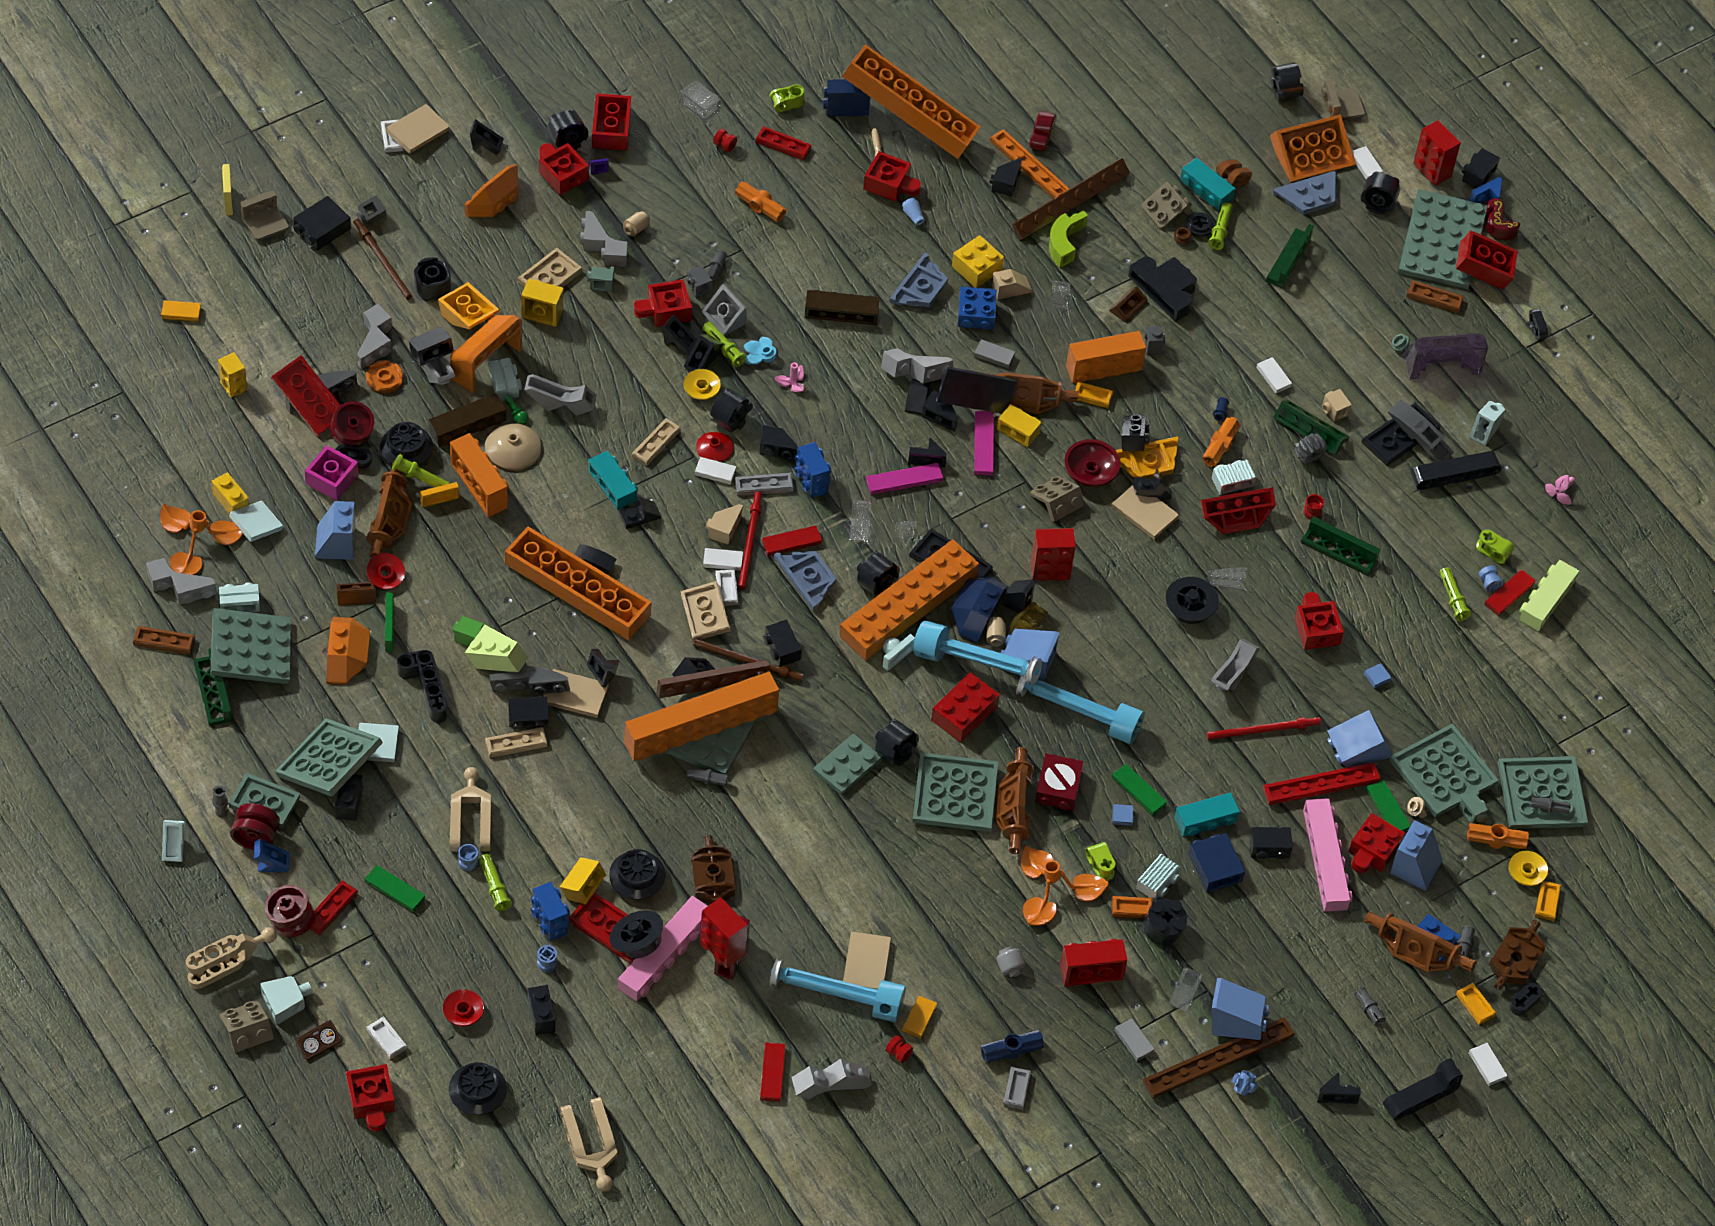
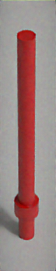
M755 492L753 503L750 506L751 517L740 573L739 589L746 588L758 515L761 514L762 509L760 505L761 492Z
M1302 717L1296 718L1294 721L1206 732L1207 740L1293 728L1300 730L1306 729L1308 726L1321 725L1320 717L1309 719Z

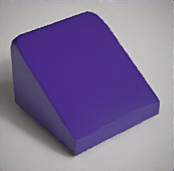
M609 159L590 161V173L609 172Z

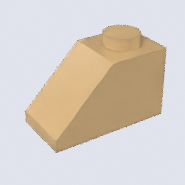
M1012 269L993 273L992 288L997 290V300L1032 293L1026 276Z
M738 504L715 512L712 519H708L706 529L708 530L707 538L729 545L742 518L743 505Z

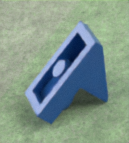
M1498 177L1472 190L1469 201L1482 204L1486 200L1499 199L1502 178Z
M262 839L255 841L254 859L258 861L259 872L289 871V852Z

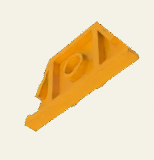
M1176 436L1145 444L1144 451H1122V449H1118L1116 452L1120 458V466L1131 476L1139 478H1153L1156 469L1159 470L1162 476L1172 474L1174 472L1179 438Z

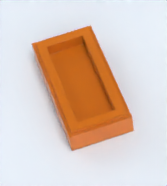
M1113 896L1112 917L1145 918L1152 905V898Z

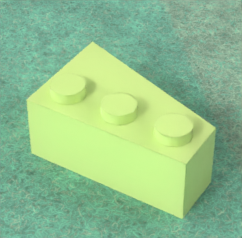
M486 625L483 626L465 652L476 669L518 673L528 659L518 642Z

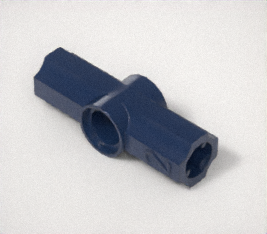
M1037 1030L1022 1035L1009 1034L1003 1040L981 1045L980 1049L983 1061L989 1063L1004 1058L1016 1059L1020 1054L1044 1048V1042L1041 1032Z

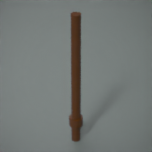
M355 219L353 223L358 229V234L362 240H365L404 297L407 300L411 299L412 294L371 237L372 234L369 229L364 227L360 219Z
M695 639L693 643L695 647L746 664L761 661ZM770 664L769 671L779 674V677L803 681V674L791 671L790 668L785 666L779 667Z

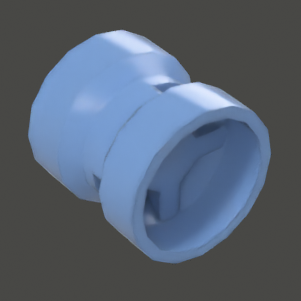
M1487 566L1479 572L1481 580L1484 581L1486 591L1492 592L1502 587L1503 581L1498 576L1496 566Z
M472 844L461 846L458 850L460 868L464 871L476 869L478 866V849Z
M544 945L537 951V966L542 972L549 973L557 967V950L553 946Z

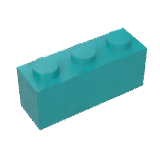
M1197 157L1182 168L1180 180L1183 184L1190 187L1197 195L1201 196L1217 210L1221 209L1223 203H1229L1233 200L1235 187Z
M607 450L588 459L589 473L617 510L637 501L638 488L634 482L631 483L627 472L620 468L615 456H611Z
M1230 792L1176 807L1174 818L1183 837L1188 835L1194 836L1202 831H1212L1220 826L1233 825L1238 821L1240 811Z

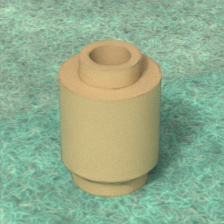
M636 212L623 222V229L626 234L635 236L648 227L650 219L645 212Z
M1000 617L990 618L986 625L987 642L992 646L998 647L1006 642V624Z

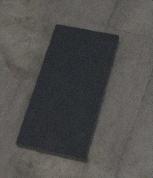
M946 366L936 401L1003 414L1011 403L1017 380Z
M1416 403L1411 405L1438 431L1440 430L1441 426ZM1393 418L1362 438L1361 442L1386 466L1419 444L1415 438L1411 439Z
M930 529L912 549L909 557L922 563L951 540ZM964 549L979 563L978 576L975 578L987 577L993 570V566Z

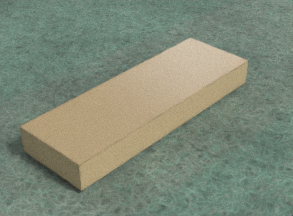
M665 418L633 451L632 458L647 467L681 431V427Z
M543 727L485 738L489 758L547 747Z

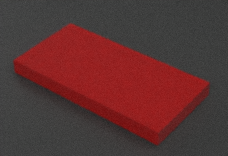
M300 355L271 376V379L318 437L330 428L331 420L340 404L303 356Z
M594 892L586 904L581 903L569 916L570 924L631 964L636 959L616 951L610 943V933L613 927L628 914Z

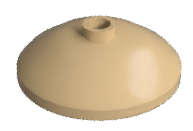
M505 424L495 428L488 435L485 442V452L488 454L490 462L496 467L507 471H519L532 466L538 460L541 454V441L537 433L525 425Z

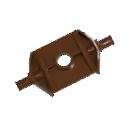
M708 835L704 837L705 847L699 848L691 854L695 898L708 903H713L720 897L725 901L735 895L731 852L724 847L713 845V836L709 835L708 840ZM716 868L719 872L717 874H710L708 870Z
M1533 920L1529 928H1509L1507 935L1489 963L1493 973L1498 976V980L1494 985L1496 989L1502 990L1507 982L1517 985L1525 983L1546 947L1536 934L1537 929L1541 925L1539 921ZM1517 955L1521 958V961L1516 962L1511 956Z

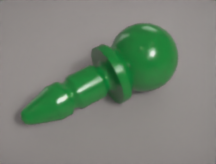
M505 394V401L513 411L511 415L514 416L515 423L527 424L529 421L528 414L522 411V407L518 408L513 399Z

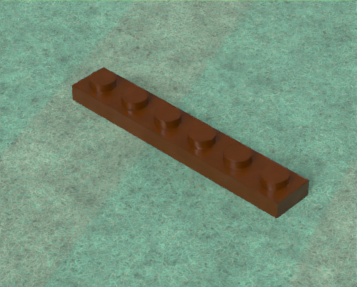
M768 660L659 679L656 694L660 699L726 687L769 672L770 664Z

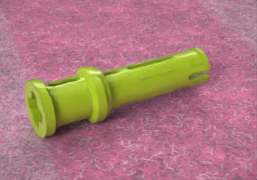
M1230 203L1222 204L1217 224L1212 228V237L1209 239L1208 245L1214 250H1221L1224 247V239L1228 234L1226 228L1233 209Z
M711 321L704 324L703 331L723 343L721 348L722 354L732 361L734 367L741 366L747 358L745 353H741L735 343L729 342Z
M401 454L398 455L392 467L393 470L397 469L405 473L407 477L413 476L433 487L449 484V481L418 467L416 462L404 459Z
M1443 568L1439 573L1449 594V604L1454 609V617L1457 621L1466 620L1471 616V611L1467 609L1465 604L1466 599L1459 592L1451 568Z
M490 854L482 855L479 858V862L490 887L489 895L493 897L495 902L494 908L496 911H504L512 905L511 900L506 894V886L499 879L492 856Z

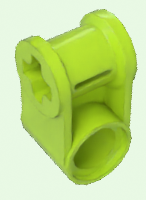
M796 84L775 89L769 95L770 99L774 102L776 112L800 108L804 105V88L801 85Z
M1483 530L1476 544L1479 552L1499 564H1503L1514 550V545L1509 540L1502 538L1491 530Z
M1102 842L1085 848L1086 857L1096 875L1106 881L1112 880L1114 877L1115 860L1107 844Z

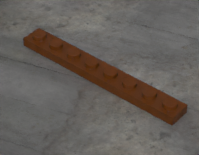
M1119 158L1012 223L1011 225L1018 239H1024L1129 175L1130 172L1124 159Z
M1285 1017L1267 1024L1266 1032H1262L1261 1040L1235 1038L1143 1079V1084L1152 1099L1293 1038L1295 1033Z

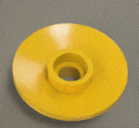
M697 369L686 375L683 386L685 392L690 397L697 400H707L718 394L721 383L719 377L714 372L706 369Z
M1518 852L1509 861L1508 869L1510 875L1516 882L1522 885H1538L1545 880L1548 874L1546 861L1535 852Z

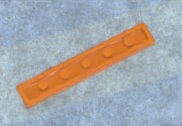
M1004 129L990 137V142L1011 161L1018 158L1022 159L1021 170L1052 198L1069 189Z

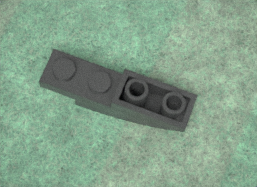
M335 371L317 375L334 398L357 385V373L355 371ZM285 397L286 409L289 413L296 411Z
M1400 400L1387 412L1411 439L1415 438L1436 462L1447 460L1454 453L1443 440L1444 436L1425 417L1404 401Z
M523 666L518 673L490 674L493 692L530 688L531 695H542L545 693L570 691L567 676L541 667Z

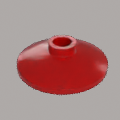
M708 432L697 440L696 451L702 458L723 462L732 455L733 442L724 433Z
M380 553L372 557L366 569L369 581L377 588L384 590L396 588L401 584L405 576V568L402 561L389 553ZM381 572H387L388 576H383Z
M466 989L450 993L443 1003L445 1018L456 1026L464 1027L476 1023L484 1011L481 997L477 993Z

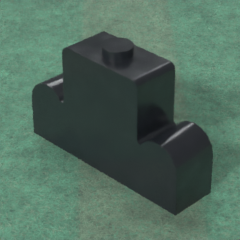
M1143 257L1130 265L1128 277L1174 322L1189 314L1192 303V296L1190 294L1195 291L1197 278L1177 258L1173 257L1158 267L1156 266V261L1151 257Z

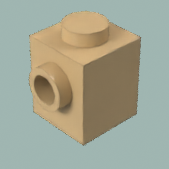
M1341 389L1334 392L1330 391L1324 396L1323 411L1330 416L1333 422L1349 416L1352 404Z

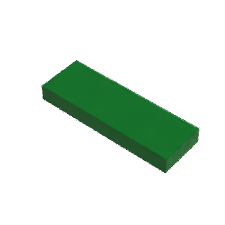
M386 593L385 651L392 652L394 640V594Z
M1124 764L1112 774L1111 778L1152 816L1166 806L1167 801L1127 764Z
M1385 781L1367 786L1366 791L1383 820L1403 832H1407L1411 825Z
M378 865L365 878V883L411 912H414L425 899V894Z

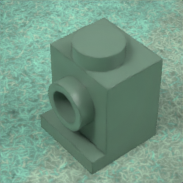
M611 266L610 269L592 267V270L588 271L587 274L590 290L612 292L614 266Z
M1478 790L1461 798L1458 807L1467 821L1473 824H1481L1488 819L1486 814L1487 806L1484 801L1479 799L1480 793Z

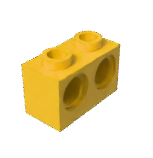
M235 352L218 359L220 383L229 396L240 395L246 391L245 367Z

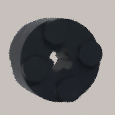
M1291 62L1271 67L1273 76L1270 79L1271 86L1277 90V101L1303 96L1304 87L1303 83L1300 84L1302 76L1297 63Z
M574 109L550 116L547 131L557 148L569 143L574 150H577L581 147V143L584 140L586 142L589 135L588 129Z
M1378 171L1373 172L1367 178L1361 194V202H1364L1365 208L1376 214H1385L1386 211H1392L1400 194L1399 179Z
M436 257L424 258L418 262L417 267L414 269V287L423 300L439 299L450 293L451 269L444 260L442 262Z
M728 388L722 392L725 394L722 398L718 397L715 400L710 416L713 417L711 421L729 432H733L737 428L742 429L746 423L745 418L752 410L753 404L749 399Z
M874 551L865 562L863 561L857 566V583L874 596L879 595L893 585L892 581L894 578L898 579L900 568L883 554Z
M892 719L884 730L877 732L875 736L877 740L875 751L890 763L900 766L912 756L911 749L913 746L917 747L919 735L900 721Z
M1159 899L1153 902L1143 920L1145 935L1160 945L1174 943L1180 937L1187 924V914L1182 907V903L1172 899Z

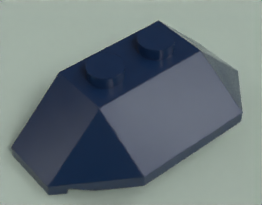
M992 577L967 579L951 608L959 636L977 644L1008 585Z

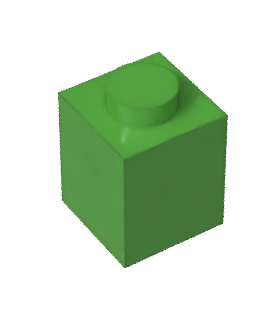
M462 616L459 622L454 624L452 630L455 641L470 646V643L483 628L484 623Z

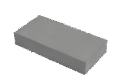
M982 339L974 352V357L1007 369L1015 356V351Z
M1132 1018L1115 1027L1114 1031L1136 1061L1154 1053V1048Z
M1011 1067L1003 1106L1023 1110L1031 1071Z

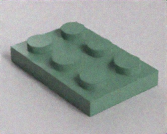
M853 733L813 768V773L842 796L882 760V756L877 754L875 750Z
M246 773L228 805L229 808L236 811L240 805L246 803H255L268 807L280 817L278 827L284 828L301 797L298 792Z

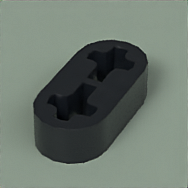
M1530 310L1529 322L1537 340L1547 339L1548 328L1541 310Z
M1535 983L1526 985L1512 998L1509 1006L1510 1011L1515 1015L1525 1014L1540 1000L1542 988ZM1529 992H1536V995L1533 994L1528 997ZM1522 1001L1524 1002L1523 1006H1516V1004H1520Z

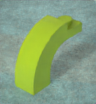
M1085 211L1073 214L1070 218L1063 214L1054 222L1051 228L1049 253L1059 268L1074 261L1076 249L1068 241L1067 237L1086 227L1088 215Z

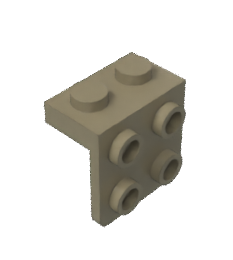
M1332 80L1324 82L1321 96L1324 99L1326 110L1330 117L1341 114L1342 119L1364 116L1365 112L1355 88L1335 90Z
M1168 181L1142 203L1143 209L1161 229L1165 228L1183 211L1188 216L1194 213L1191 209L1192 203L1186 197L1183 199L1180 196L1182 191L1176 185L1173 187Z
M274 190L240 202L241 217L256 241L288 230V224L277 207V197Z
M1059 476L1053 477L1045 484L1038 485L1030 492L1032 497L1046 503L1050 520L1054 522L1085 506L1080 486Z
M258 1001L247 1002L243 1006L228 1009L220 1014L221 1021L229 1033L235 1053L274 1039L269 1018Z

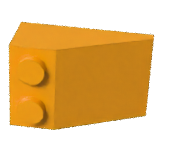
M469 282L438 299L441 315L450 324L465 329H471L500 312L493 303Z

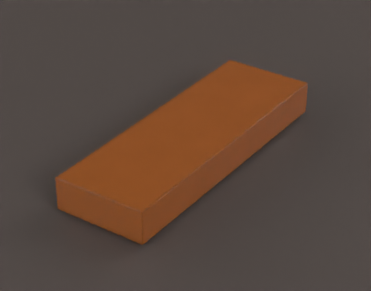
M1413 280L1407 293V298L1455 313H1459L1464 296Z
M137 626L133 645L191 655L195 635Z

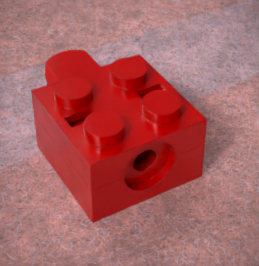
M545 143L540 146L539 174L559 195L589 180V165L569 143L558 149L551 143Z
M878 151L864 175L863 190L896 202L901 192L913 197L917 196L920 193L921 181L910 177V162Z
M684 279L648 285V299L635 301L634 315L637 318L653 316L656 327L664 326L672 315H675L682 323L692 321V305Z
M1306 593L1303 597L1302 605L1297 606L1294 618L1303 649L1341 645L1344 631L1335 601L1321 603L1317 593Z
M1371 813L1352 839L1348 853L1354 856L1352 860L1353 870L1364 874L1372 866L1382 872L1397 852L1404 839L1405 832Z
M387 1064L346 1071V1082L354 1119L365 1117L370 1131H382L387 1123L385 1113L395 1112V1101Z

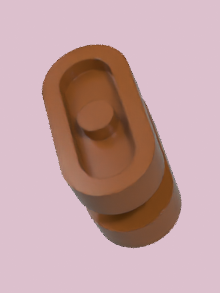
M1236 159L1221 161L1216 167V173L1223 179H1227V182L1233 187L1244 186L1249 182L1253 174L1248 168H1242V164Z

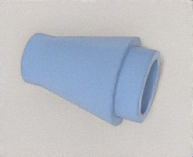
M915 198L907 199L902 204L903 211L916 226L925 221L919 202Z

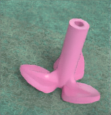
M791 363L790 378L784 375L775 377L776 382L782 387L792 385L791 391L803 392L805 390L804 385L798 383V381L804 378V368L802 365L798 367L797 363Z
M1564 475L1556 480V487L1552 484H1546L1545 490L1551 497L1557 494V500L1560 503L1571 505V498L1564 491L1575 483V479L1569 477V475Z

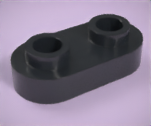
M346 444L339 445L335 449L357 461L358 468H367L372 463V454L367 449Z

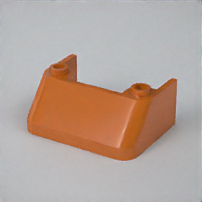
M516 315L492 316L481 329L451 353L450 367L455 374V377L451 379L474 394L475 369L505 342L519 352L522 350V320Z

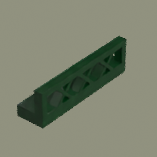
M1309 224L1305 232L1295 228L1267 275L1266 282L1283 288L1311 240L1313 225Z
M1290 400L1282 401L1273 418L1303 436H1309L1312 433L1319 434L1326 443V450L1334 455L1338 453L1342 444L1348 442L1350 438Z
M1314 516L1310 521L1307 532L1301 539L1302 544L1367 576L1377 562L1381 550ZM1312 534L1318 537L1319 541L1313 542L1308 537ZM1325 544H1332L1336 549L1329 550L1325 547ZM1349 552L1352 554V558H1345L1342 553ZM1365 560L1370 564L1365 568L1358 561Z
M208 648V656L193 659L208 725L213 726L232 722V716L223 677L210 675L211 667L207 672L199 668L200 664L210 663L211 666V648ZM207 678L214 681L210 688L203 684ZM210 694L218 697L214 704L207 701ZM214 710L222 713L223 717L211 719V714Z

